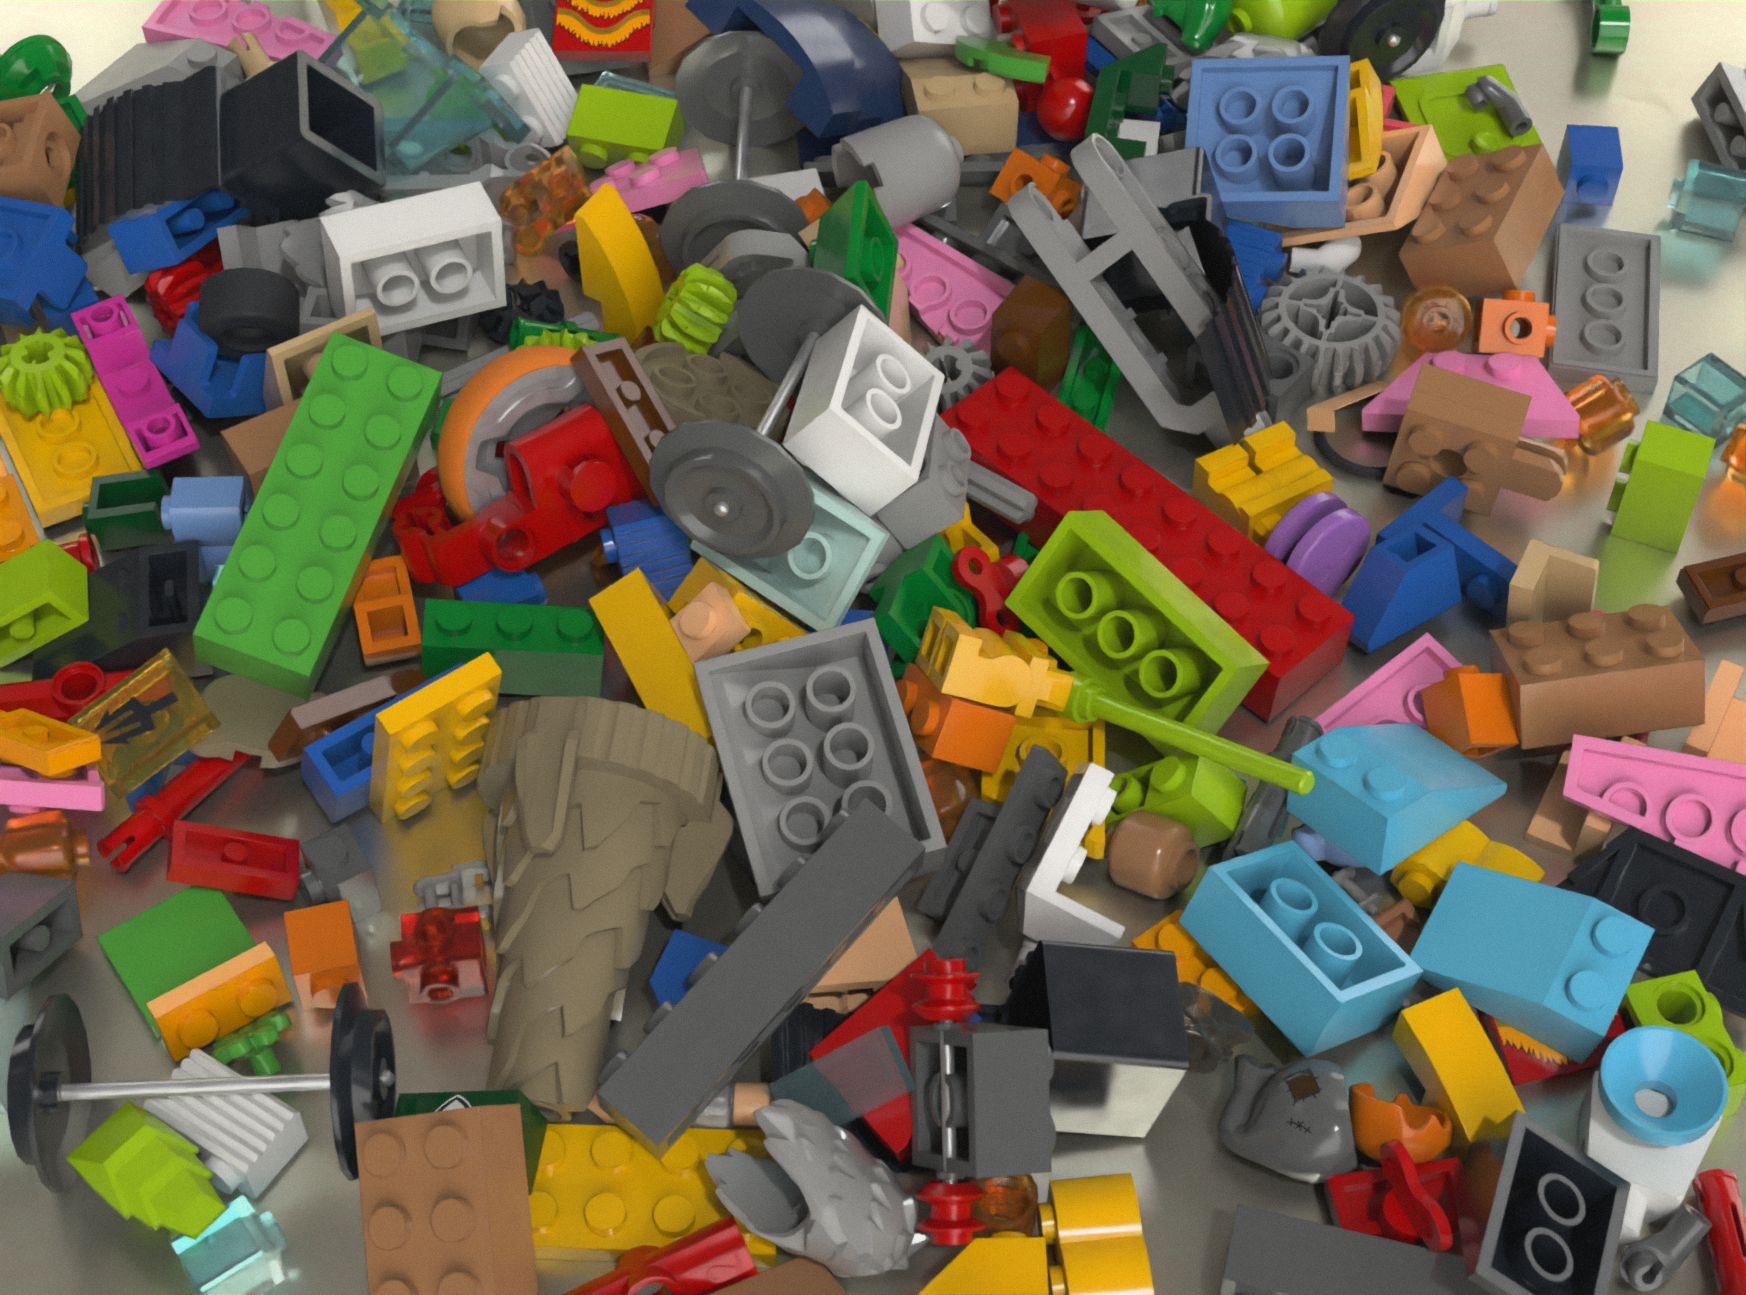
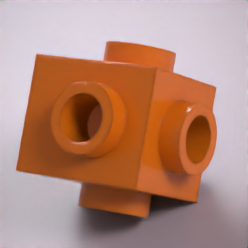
M1014 147L989 192L1008 204L1010 197L1028 183L1035 182L1037 185L1034 188L1038 189L1047 198L1061 219L1065 220L1073 212L1077 202L1076 196L1083 185L1066 176L1071 167L1056 157L1044 152L1041 159Z
M1503 289L1502 299H1476L1471 352L1486 354L1511 352L1517 355L1544 357L1545 347L1553 346L1556 334V316L1548 315L1550 303L1535 302V292L1507 289ZM1514 320L1520 326L1519 334L1516 337L1510 331L1511 323Z

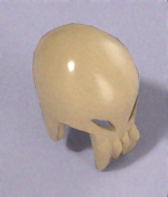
M433 0L431 3V20L437 37L462 75H468L472 70H475L477 76L481 77L482 74L478 73L479 67L507 35L512 32L526 30V16L517 0Z

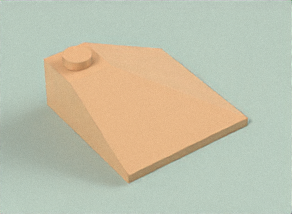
M1432 124L1383 132L1380 161L1376 173L1348 181L1345 228H1290L1259 222L1258 226L1284 234L1282 247L1398 230L1419 217L1448 164Z

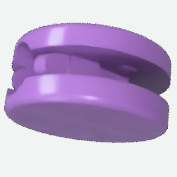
M1318 492L1298 502L1281 518L1271 532L1264 550L1327 596H1330L1350 578L1359 566L1369 544L1370 526L1362 515L1348 508L1346 503L1333 493Z

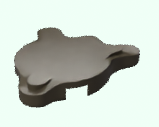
M232 673L214 680L206 687L201 695L198 714L187 725L184 742L192 753L201 757H221L233 761L235 750L250 755L262 756L259 768H279L295 764L302 760L303 754L279 763L267 745L288 711L310 701ZM313 692L310 701L327 695L322 692Z

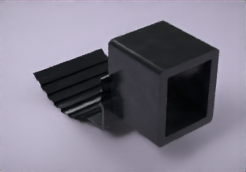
M301 49L243 82L218 66H206L182 81L163 82V85L153 86L152 84L143 85L142 89L135 91L129 89L123 91V95L119 97L112 96L107 99L105 105L96 106L93 109V115H87L84 119V126H80L78 130L81 139L76 154L75 234L79 238L75 243V253L81 256L82 245L87 241V234H93L97 230L98 224L107 223L113 215L120 216L125 214L128 209L144 208V205L151 203L161 205L164 204V201L193 200L213 188H217L239 200V206L251 209V213L268 216L269 220L274 223L279 222V215L287 220H298L299 222L304 219L320 217L319 213L332 208L326 204L325 200L336 193L355 190L367 196L386 186L387 183L382 105L377 98Z
M1192 147L1124 160L1224 301L1217 309V317L1210 319L1204 325L1205 330L1196 339L1235 446L1245 436L1243 432L1255 425L1258 412L1264 411L1266 406L1264 398L1270 396L1271 392L1269 381L1272 380V370L1234 249H1232L1231 243L1227 238L1228 218L1206 151L1202 147ZM1085 184L1079 235L1092 252L1119 232V230ZM1133 250L1108 267L1102 274L1126 310L1131 307L1135 314L1158 311L1161 320L1170 319L1171 316L1178 315Z
M1039 940L1035 950L1027 953L1025 957L1026 964L1019 965L1015 969V975L1009 980L1011 992L1006 1002L1002 1005L981 1004L977 1014L981 1017L983 1023L1048 1029V1044L1054 1056V1072L1049 1081L1050 1115L1054 1120L1056 1132L1144 1138L1187 1072L1190 1062L1174 951ZM807 1002L799 1004L771 1035L773 1101L789 1099L801 1103L814 1111L824 1113L834 1125L847 1129L874 1158L882 1160L894 1173H907L908 1170L920 1169L922 1172L934 1170L913 1165L912 1157L900 1166L814 1066L808 1052L854 1012L840 1014L836 1013L834 1009L824 1008L821 1010L814 1008V1004Z

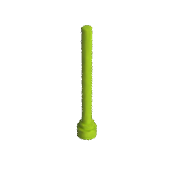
M1079 671L1069 672L1074 677L1066 706L1063 712L1055 710L1061 717L1079 724L1103 719L1300 795H1306L1314 786L1315 778L1312 771L1111 697L1099 679Z

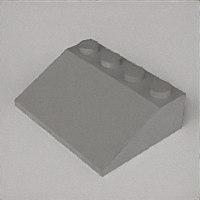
M874 617L693 663L694 674L760 901L773 899L780 892L781 888L777 886V882L783 872L797 857L803 855L809 860L823 845L824 841L820 836L827 824L840 810L846 808L852 813L865 798L926 847L922 868L913 878L942 870L947 845Z

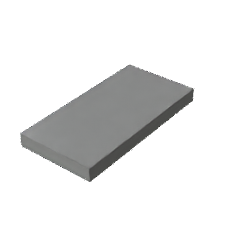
M1557 222L1553 235L1549 315L1556 316V334L1553 346L1547 347L1546 371L1553 380L1654 394L1658 382L1661 236Z

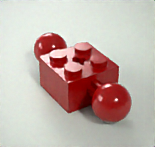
M989 0L990 15L993 18L994 27L997 32V41L1006 42L1007 45L1019 50L1051 56L1049 74L1042 84L1012 78L1021 112L1036 111L1041 128L1056 140L1070 142L1085 137L1095 90L1084 81L1088 32L1071 0Z

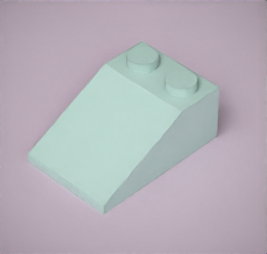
M802 467L814 492V521L801 544L777 557L746 559L716 552L695 540L692 541L690 548L815 630L821 631L841 625L890 534L848 500L840 496L819 477Z

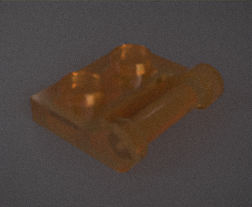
M568 144L505 188L499 197L501 210L507 218L511 219L514 227L513 242L515 247L523 256L534 257L540 254L546 246V237L566 223H575L574 214L594 194L580 160ZM536 198L540 210L531 216V201Z

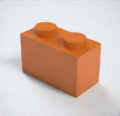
M908 662L904 676L896 682V687L913 741L933 758L996 774L1017 716L1006 707H997L941 693L929 679V676H926L918 665Z

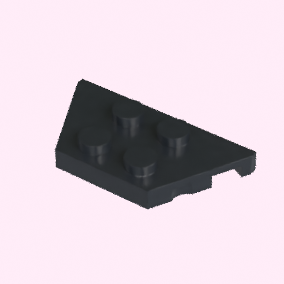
M1630 826L1610 841L1604 850L1592 859L1585 860L1569 872L1566 879L1555 886L1594 897L1655 929L1636 970L1653 978L1696 970L1706 992H1711L1716 997L1721 1009L1746 1020L1745 875Z

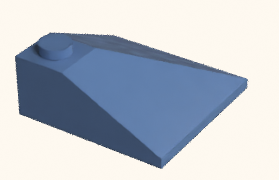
M1350 55L1192 59L1184 149L1202 147L1206 151L1226 215L1290 228H1345L1349 173Z

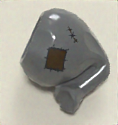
M1240 1054L1234 1058V1089L1217 1124V1134L1228 1149L1288 1177L1312 1184L1325 1183L1327 1178H1332L1334 1175L1351 1173L1358 1167L1343 1068L1331 1061L1312 1059L1297 1062L1279 1072L1274 1064H1263L1259 1062L1256 1056Z

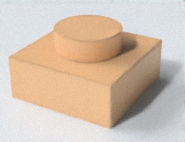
M713 581L669 621L692 664L726 655L751 632L728 590Z

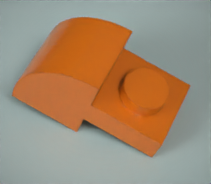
M402 554L371 560L353 600L366 667L421 656L422 638L407 566Z

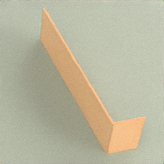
M1375 381L1374 383L1366 384L1308 407L1307 431L1335 433L1334 410L1382 392L1392 382Z

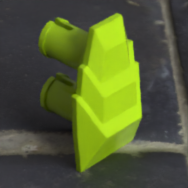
M129 1100L65 1157L93 1190L126 1220L134 1216L154 1230L159 1229L161 1226L168 1228L172 1243L183 1251H194L204 1246L200 1238L202 1234L210 1241L215 1229L214 1222L227 1210L209 1182L213 1177L212 1172L196 1157L200 1152L199 1148L167 1124Z

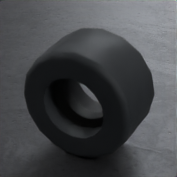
M242 267L217 272L210 275L200 285L199 331L207 334L217 344V353L241 359L245 354L266 353V349L299 336L300 293L291 280L279 273L265 269Z

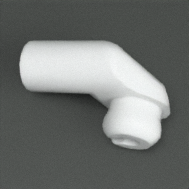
M1359 236L1327 240L1319 249L1292 247L1289 273L1299 274L1301 268L1312 274H1316L1323 266L1328 273L1338 274L1343 268L1347 269L1356 261L1362 250V242Z

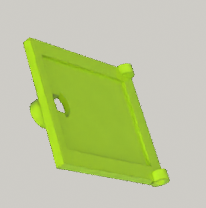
M1504 64L1387 80L1385 83L1387 86L1396 87L1394 100L1405 122L1417 125L1432 124L1447 163L1449 160L1462 154L1480 155L1496 152L1510 145H1520L1523 147L1542 143L1533 124L1525 134L1512 136L1491 102L1485 108L1476 110L1465 94L1467 86L1478 82L1477 77L1491 76L1518 95Z

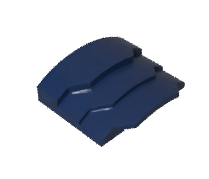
M821 0L687 1L685 7L715 36L728 31L763 32L804 71L784 105L818 138L852 134L908 116L899 92L901 66L882 40L868 26L837 4Z

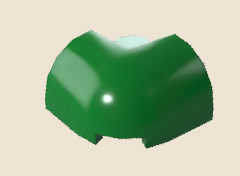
M938 533L906 550L892 561L876 579L868 593L878 604L873 617L875 618L880 637L896 651L890 669L892 675L898 680L903 678L908 662L916 664L915 661L933 606L956 612L972 629L982 628L979 620V608L975 600L976 596L970 590L961 586L955 579L951 563L954 553Z

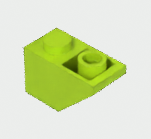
M1183 751L1167 756L1159 761L1120 773L1112 778L1108 787L1117 791V794L1105 818V834L1114 824H1119L1129 813L1137 810H1146L1187 825L1194 837V843L1198 844L1199 848L1233 837L1242 817L1248 786L1226 766L1190 752Z

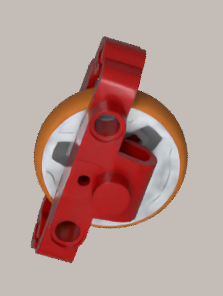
M538 345L508 352L481 368L459 391L446 414L441 428L437 449V466L429 469L421 476L417 482L415 493L398 501L391 514L394 522L392 531L413 581L417 583L438 582L445 587H455L473 580L496 566L506 572H516L525 569L608 523L605 511L607 507L618 506L620 503L628 504L632 500L640 501L644 497L649 498L570 361V358L577 350L554 345Z

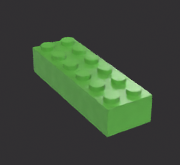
M332 332L193 632L195 660L310 701L438 409L441 397L442 372L337 332Z

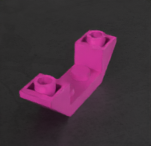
M121 293L71 313L70 316L104 391L142 467L149 470L201 448L179 403H174L155 364L149 359L150 353L141 329L123 294Z

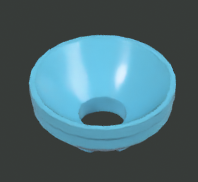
M1642 1026L1630 1029L1619 1035L1608 1046L1600 1063L1597 1085L1599 1096L1606 1112L1619 1127L1644 1142L1661 1146H1679L1694 1142L1704 1136L1720 1119L1727 1103L1728 1083L1718 1058L1698 1039L1678 1029L1665 1026ZM1643 1089H1654L1662 1092L1671 1101L1673 1113L1666 1117H1653L1644 1113L1636 1104L1635 1093Z

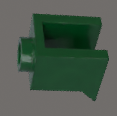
M154 468L92 478L90 500L83 503L82 516L86 531L90 535L95 534L103 551L148 544L163 545L173 543L172 530L164 529L161 519L162 498L164 495H171V491L160 469Z

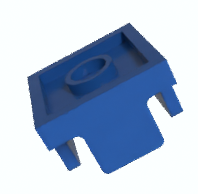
M0 196V323L32 329L36 319L28 311L37 293L55 308L66 309L73 298L88 266L70 248L74 247L79 237L71 230L76 219L64 207Z
M199 301L189 302L184 318L178 321L174 338L154 340L149 359L207 418L266 413L267 410L263 398L266 353L245 354L241 359L218 354L217 344L207 334L199 331Z

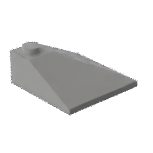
M201 38L137 43L74 94L78 97L87 115H93V109L96 106L105 105L108 98L112 96L119 97L123 95V91L129 89L139 90L142 89L143 85L148 84L158 86L163 85V82L182 81L206 66H218L242 82L244 78L237 54Z

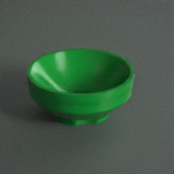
M43 34L26 37L9 47L0 56V101L36 95L41 92H51L56 100L70 95L72 59L70 54L54 37Z

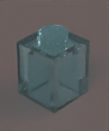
M1690 158L1684 179L1674 177L1666 207L1675 209L1671 230L1733 243L1746 204V170Z
M1710 352L1674 376L1662 414L1683 430L1716 439L1713 450L1731 438L1738 440L1746 434V377Z
M244 1195L225 1206L227 1210L196 1240L182 1234H178L169 1240L183 1273L197 1295H261L289 1277L280 1254L282 1250L289 1247L285 1234L269 1210L257 1216Z

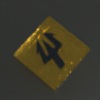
M167 647L67 721L69 725L97 734L98 738H100L102 759L92 763L108 789L119 800L222 724L180 662Z

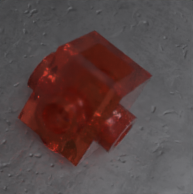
M479 906L453 909L432 907L419 913L400 915L401 940L390 942L391 966L394 980L405 979L411 1004L422 1002L446 1004L457 998L489 994L486 940Z

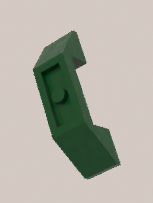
M1153 44L1100 68L1084 140L1093 133H1098L1112 144L1123 160L1145 157L1147 142L1119 138L1120 125H1116L1114 122L1123 123L1125 111L1157 115L1161 95H1171L1175 66L1166 65L1168 44Z

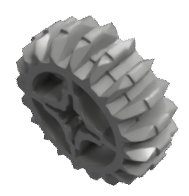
M1322 266L1316 274L1301 268L1296 278L1284 275L1279 285L1270 286L1269 292L1262 301V306L1258 309L1257 322L1261 332L1315 360L1311 383L1312 392L1318 385L1329 386L1335 394L1341 385H1346L1353 390L1358 388L1362 381L1374 383L1380 373L1387 372L1388 367L1392 364L1395 352H1398L1401 335H1399L1401 313L1395 310L1394 297L1382 294V284L1367 285L1364 274L1355 278L1347 276L1344 268L1338 274L1328 273Z

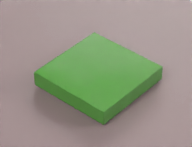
M194 885L96 936L102 952L156 1039L160 1037V1034L146 1003L257 946L220 889Z

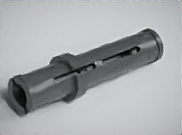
M1299 715L1298 719H1296L1295 716H1291L1285 724L1276 748L1267 755L1291 763L1292 753L1324 735V731L1319 723L1310 717ZM1263 780L1259 781L1233 837L1223 852V862L1271 846L1288 812L1286 811L1287 789Z

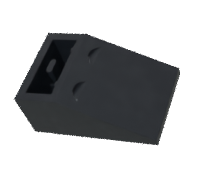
M199 541L139 547L87 574L89 621L33 651L32 681L52 679L59 669L75 662H90L97 665L103 672L173 664L178 679L214 674V666L195 660L193 632L212 593V584Z

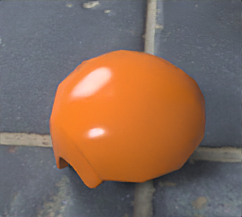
M1362 1082L1349 1086L1348 1105L1354 1144L1360 1152L1381 1163L1380 1146L1393 1139H1397L1404 1144L1414 1164L1424 1163L1439 1156L1451 1143L1453 1128L1449 1114L1434 1107L1412 1104L1408 1096L1402 1092L1398 1093L1393 1101L1387 1102L1375 1098L1374 1088L1369 1083Z

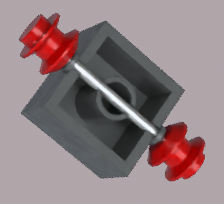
M964 958L925 959L924 973L910 974L912 979L925 984V998L911 1005V1010L925 1020H939V1022H933V1025L909 1026L913 1165L937 1170L936 1179L939 1180L929 1181L916 1192L917 1198L930 1203V1217L916 1224V1229L930 1232L932 1244L961 1245L973 1242V1231L982 1230L987 1227L986 1222L972 1216V1202L986 1196V1191L971 1180H966L965 1176L988 1178L1052 1172L1051 1152L1056 1143V1127L1050 1115L1049 1081L1054 1072V1056L1048 1044V1029L983 1022L953 1023V1020L969 1018L981 1008L980 1003L967 998L966 983L980 977V972H966V959Z

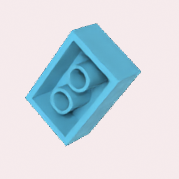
M1294 840L1209 866L1178 921L1199 943L1200 947L1240 986L1242 992L1255 1002L1283 1032L1286 1039L1296 1046L1306 1058L1389 1025L1423 973V970Z

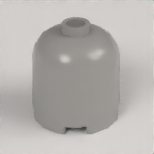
M922 114L901 117L844 136V138L840 139L841 143L832 146V167L837 187L848 186L849 189L856 181L867 180L892 230L942 209L952 201L960 186V165L964 162V154L958 139L954 135H949L937 121Z

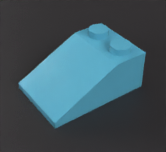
M1415 723L1335 727L1292 753L1291 764L1312 771L1315 782L1312 790L1306 795H1300L1288 790L1286 811L1380 876L1504 795L1507 783Z
M1458 861L1409 957L1423 970L1419 978L1445 992L1458 987L1467 1003L1582 1064L1605 1037L1655 929L1594 897Z

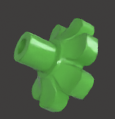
M280 1010L268 1012L261 1016L256 1023L245 1026L237 1033H229L221 1037L212 1045L214 1051L211 1057L222 1064L235 1059H247L255 1076L275 1074L282 1066L271 1045L280 1038L278 1033L282 1029L292 1025L288 1013H281Z

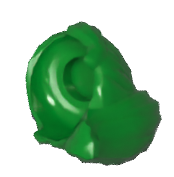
M1147 0L1148 5L1153 7L1154 17L1159 18L1164 14L1167 15L1168 21L1182 32V37L1179 38L1180 43L1195 55L1213 46L1215 38L1226 26L1233 12V0Z

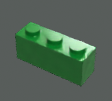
M426 598L421 643V671L426 678L431 679L461 662L465 665L489 652L502 671L499 693L600 698L605 631L593 608Z

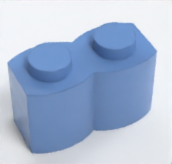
M244 476L174 478L171 495H164L162 498L161 519L164 529L172 530L174 535L173 543L199 541L211 583L217 582L253 504L247 479Z

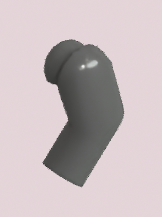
M1477 77L1478 82L1467 86L1465 89V94L1474 109L1481 110L1491 102L1512 136L1523 135L1532 127L1533 121L1519 96L1493 77Z
M1684 1203L1661 1231L1631 1243L1626 1247L1620 1258L1622 1277L1637 1290L1650 1292L1662 1285L1663 1281L1672 1277L1710 1230L1712 1223L1697 1209Z

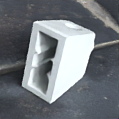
M1595 1071L1579 1110L1576 1148L1631 1183L1618 1243L1619 1245H1630L1638 1241L1643 1223L1663 1229L1677 1212L1721 1123L1722 1115L1704 1136L1694 1142L1679 1146H1661L1644 1142L1619 1127L1606 1112L1601 1102L1597 1085L1599 1072ZM1643 1089L1635 1093L1636 1104L1644 1113L1653 1117H1666L1673 1113L1672 1103L1666 1095L1650 1089Z

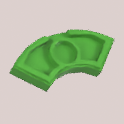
M957 35L954 55L960 62L968 66H974V60L977 59L979 60V68L988 70L989 73L1041 84L1045 82L1049 74L1051 56L1019 50L1007 45L1003 41Z

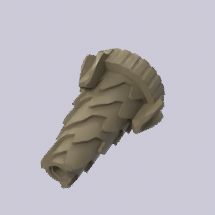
M589 696L533 697L527 701L520 700L511 703L508 708H501L495 713V718H491L488 725L476 786L477 792L482 796L484 804L491 808L484 815L482 831L483 850L494 889L493 917L496 932L495 952H497L495 975L497 980L489 1014L486 1038L487 1044L494 1046L485 1091L520 1089L548 1119V1124L569 1122L572 1118V1112L585 1111L596 1092L610 1020L621 1021L630 968L643 951L651 911H654L661 901L672 920L678 922L690 921L695 903L708 887L733 837L735 821L719 801L724 775L719 772L720 760L716 758L717 752L713 746L706 743V739L701 734L690 730L687 725L680 721L669 719L664 714L651 709H642L634 704L621 701L614 702L604 698Z

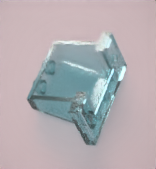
M353 0L361 9V12L317 59L380 101L383 109L385 163L401 176L411 173L494 126L517 145L532 131L485 77L457 55L453 54L449 58L420 35L387 0Z

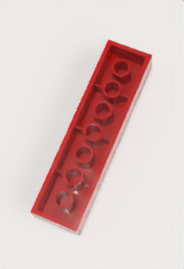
M1009 366L939 415L950 429L957 428L965 436L971 448V461L1036 496L1038 504L1034 510L1035 516L1030 522L1024 521L1021 524H1016L989 508H985L1016 532H1023L1029 537L1028 541L1041 550L1068 511L1103 510L1266 658L1270 665L1241 703L1267 723L1343 660L1355 619L1354 614L1014 367Z

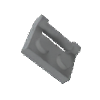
M1148 4L1094 16L1090 31L1118 59L1156 43L1168 44L1166 65L1175 66L1173 79H1178L1181 71L1192 66V59H1202V55L1209 51L1204 49L1197 55L1189 51L1180 43L1179 38L1182 37V33L1168 21V16L1164 14L1159 18H1155L1153 7H1150Z

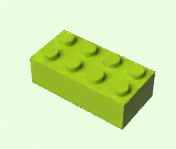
M1103 510L1068 511L1004 602L1075 671L1099 679L1102 686L1107 689L1109 696L1213 735L1218 733L1270 665L1266 658ZM1143 735L1165 757L1184 751Z

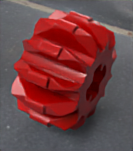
M189 257L178 265L158 269L145 280L146 301L152 307L153 317L159 321L162 332L168 333L171 339L174 338L178 321L184 318L188 303L199 301L200 285L211 275L206 272L202 263L197 260L194 261Z

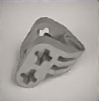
M757 229L739 230L729 234L700 262L704 267H711L720 272L726 280L734 284L737 296L746 293L752 282L770 270L793 266L812 268L810 255L791 234ZM736 310L728 317L727 327L722 330L717 342L711 345L707 355L719 359L720 353L723 351L755 366L738 334V310Z

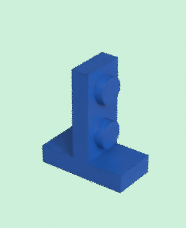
M1450 475L1378 532L1375 545L1415 523L1421 524L1454 545L1460 591L1469 597L1476 606L1487 610L1503 623H1506L1509 584L1518 565L1459 525L1469 487Z

